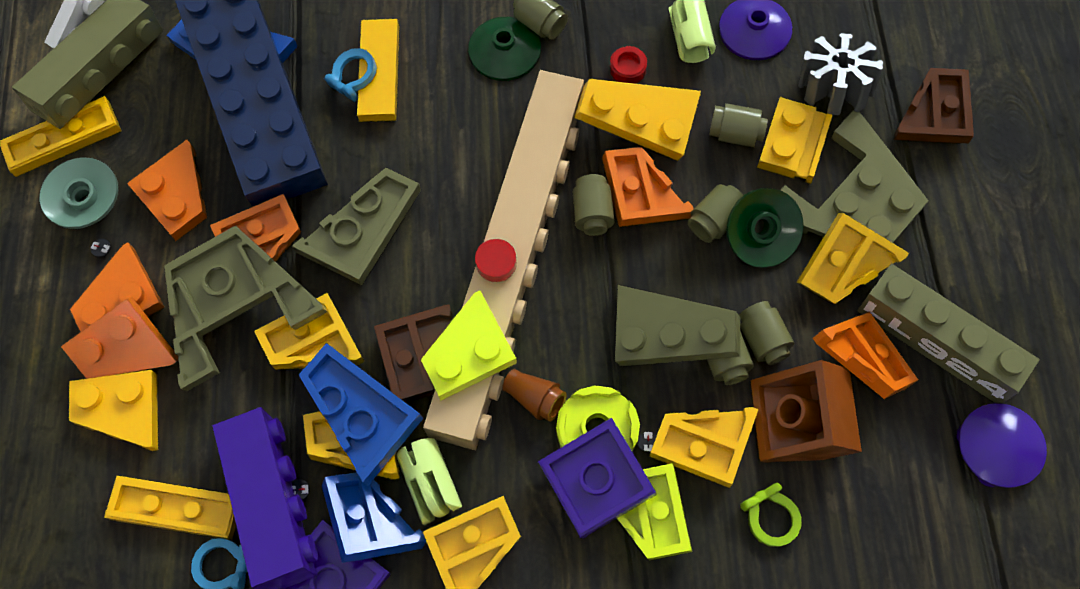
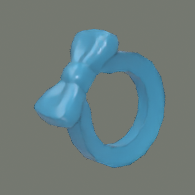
M361 48L350 49L343 52L333 64L332 74L325 75L324 79L331 88L344 94L355 103L358 100L356 91L366 87L373 80L377 69L376 62L367 50ZM354 59L365 60L368 67L363 77L348 84L341 82L342 72L347 63Z
M224 538L211 539L203 543L192 559L191 572L194 581L204 589H244L247 567L241 545L238 546L236 543ZM216 548H225L238 560L235 574H231L221 581L211 582L203 574V560L210 551Z

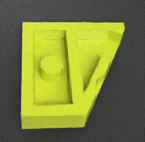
M479 290L471 296L422 357L421 362L442 401L516 364L517 360L483 294Z

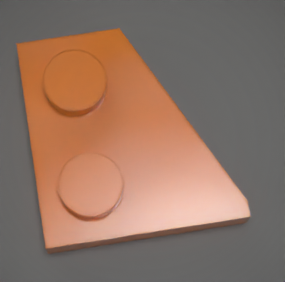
M127 242L117 251L71 307L70 311L80 332H82L130 297H133L147 317L163 309L164 305L135 249Z

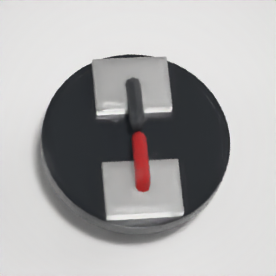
M98 239L91 245V252L96 257L106 256L111 249V245L106 239Z
M643 432L638 438L639 448L644 452L650 453L657 436L652 432Z
M301 479L292 482L294 494H298L304 500L310 492L308 483Z

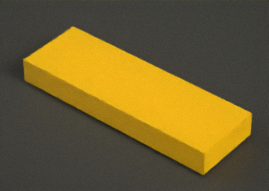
M398 19L361 20L360 48L367 50L372 55L377 69L373 80L366 87L358 90L357 116L359 122L396 121L399 51ZM363 59L359 60V79L365 75L368 67L367 62Z
M103 96L87 103L61 129L45 121L0 140V147L9 171L17 177L122 130L110 102Z
M116 476L104 518L113 521L227 540L233 539L236 528L230 497L227 493Z

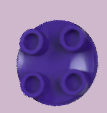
M1000 403L981 406L970 413L957 430V439L962 457L970 470L985 486L1019 487L1036 478L1044 467L1047 456L1044 435L1038 424L1027 413L1014 406Z

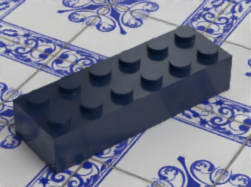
M175 0L243 193L252 207L282 194L285 195L286 199H290L328 185L259 0Z

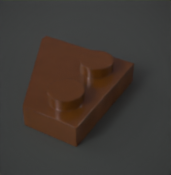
M930 68L894 134V140L969 144L974 137L969 70Z
M450 304L374 326L391 392L405 403L434 395L435 388L421 359L451 323L453 314Z

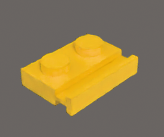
M780 97L757 168L790 178L797 176L806 179L805 182L811 184L832 114L816 111L817 107Z

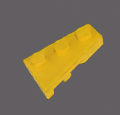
M588 79L583 87L574 118L678 161L685 153L701 91Z

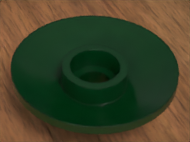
M497 17L484 22L473 32L469 41L468 52L472 65L479 73L493 80L509 81L526 75L536 66L541 54V43L539 36L516 18ZM504 40L509 41L507 43H500V41Z
M773 188L753 190L741 197L730 212L727 221L729 245L734 254L749 265L762 268L778 265L787 260L797 249L803 235V216L796 201L787 193ZM762 219L764 221V228L761 232L757 233L755 225L758 220Z

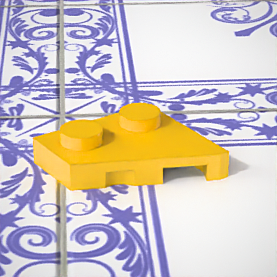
M152 370L69 381V421L75 425L93 431L96 430L107 436L125 440L151 451L158 450L157 374Z
M748 407L744 408L743 411L719 413V410H709L693 415L686 412L665 414L649 457L667 464L673 463L677 468L730 488L738 470L758 409Z
M504 496L423 531L446 589H478L521 537Z

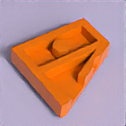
M185 140L127 183L175 241L207 218L205 203L200 193L202 190L201 180L195 165L194 157L196 153L188 140Z
M642 147L604 152L602 160L608 184L611 186L612 201L619 227L691 218V211L693 210L689 201L686 203L681 201L671 189L672 181L663 171L655 167L654 160Z
M284 194L210 225L215 237L237 226L275 262L301 233Z
M133 297L124 300L61 346L86 379L171 366L178 361V355L175 354L172 347Z
M870 312L823 329L813 337L818 346L883 399L907 389L918 381L916 375Z

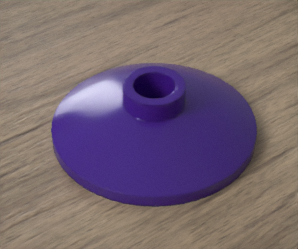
M736 0L724 10L720 18L719 34L724 45L735 55L748 60H766L780 54L787 47L792 36V22L784 8L772 0Z

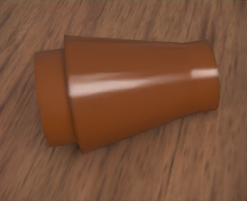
M512 369L507 374L502 385V390L510 394L537 420L546 419L549 422L553 421L558 416V412L563 404H565L567 397L566 392L560 389L559 383L528 375L516 369Z

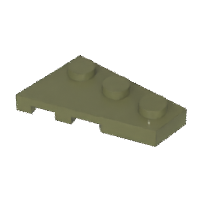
M388 168L383 169L350 197L351 201L334 216L329 214L319 223L320 227L306 239L301 237L292 245L293 250L362 285L420 193L419 183Z

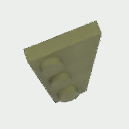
M618 285L615 362L620 366L740 357V316L736 311Z

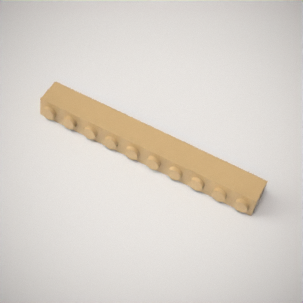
M543 70L539 71L484 242L490 239H502L513 246L517 259L515 272L504 281L491 282L484 279L479 274L477 267H475L463 304L464 306L471 296L480 290L512 351H514L515 338H511L514 324H522L527 306V301H523L522 298L526 287H533L537 275L538 265L533 264L537 252H544L549 230L544 229L547 217L554 218L557 210L559 195H556L555 191L558 183L564 184L569 169V161H565L568 150H575L579 137V128H575L578 119L574 118L584 87V80ZM500 372L442 401L435 390L423 426L428 438H434L435 440L476 451L479 439L486 440L490 430L492 416L487 415L491 399L498 401L501 394L504 377L499 376Z

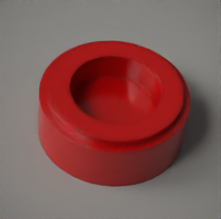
M625 46L617 49L612 54L610 73L617 82L636 84L644 78L647 70V58L643 51L636 47Z
M490 239L482 243L475 254V263L479 274L491 282H501L511 277L517 266L516 252L513 246L502 239Z

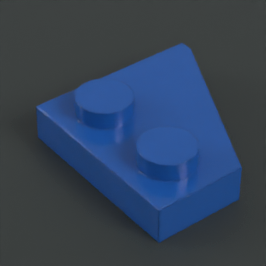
M357 472L324 478L322 489L342 563L423 548L426 543L423 532L420 529L416 532L413 531L400 516L402 509L391 497H387L381 492L379 484L374 479L367 487Z

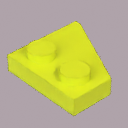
M673 463L643 469L657 495L617 519L649 560L692 552Z

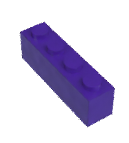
M262 407L212 425L251 588L285 589L316 577L313 562L318 560V553L312 537L305 535L302 521L307 519V513L301 497L298 494H294L291 481L296 479V472L288 455L284 456L281 443L286 441V436L280 420L277 417L273 419Z

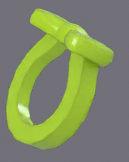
M778 482L765 490L758 491L755 496L740 504L744 512L749 511L748 524L752 534L759 542L771 547H780L791 543L798 536L801 529L799 509L791 499L779 493L782 490V486ZM769 499L788 510L791 516V527L787 534L782 537H771L761 529L759 524V504L762 501Z

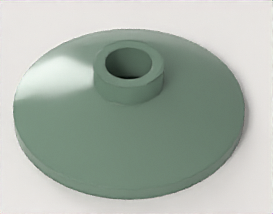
M75 158L68 160L53 169L44 180L39 197L41 209L50 221L60 227L80 229L91 226L102 220L115 205L118 197V181L113 171L105 163L97 159ZM88 195L85 200L81 201L84 196Z

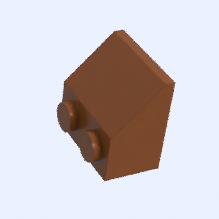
M819 360L751 380L753 406L758 409L755 424L760 462L826 460L862 452L851 375L847 368Z

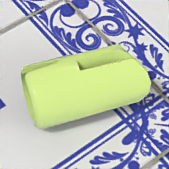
M676 0L668 10L679 57L687 63L704 61L709 58L708 46L711 54H714L716 48L705 1Z
M434 438L414 441L411 443L413 451L408 452L404 446L396 455L423 525L434 521L435 517L441 518L447 515L450 509L455 511L462 507L437 441Z

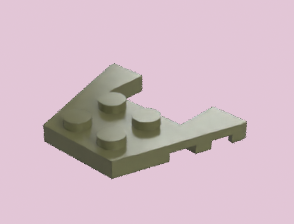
M853 110L834 131L831 139L862 160L819 209L815 208L786 185L781 191L790 195L798 204L803 216L804 234L812 232L824 237L837 214L844 213L894 243L922 211L929 200L863 115Z
M237 226L228 229L164 265L170 315L174 318L176 334L173 344L174 352L178 355L180 374H177L178 384L185 391L191 390L220 373L202 338L203 335L272 296H275L290 327L294 330L327 312L325 306Z

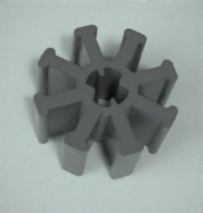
M844 33L839 34L836 49L826 41L824 36L815 39L812 53L806 51L804 54L798 86L800 88L807 86L804 100L810 106H814L815 102L826 96L830 97L827 113L832 115H840L844 99L854 107L855 112L865 109L868 97L875 95L883 68L882 60L873 61L876 47L870 42H866L865 46L851 51L849 49L853 36Z

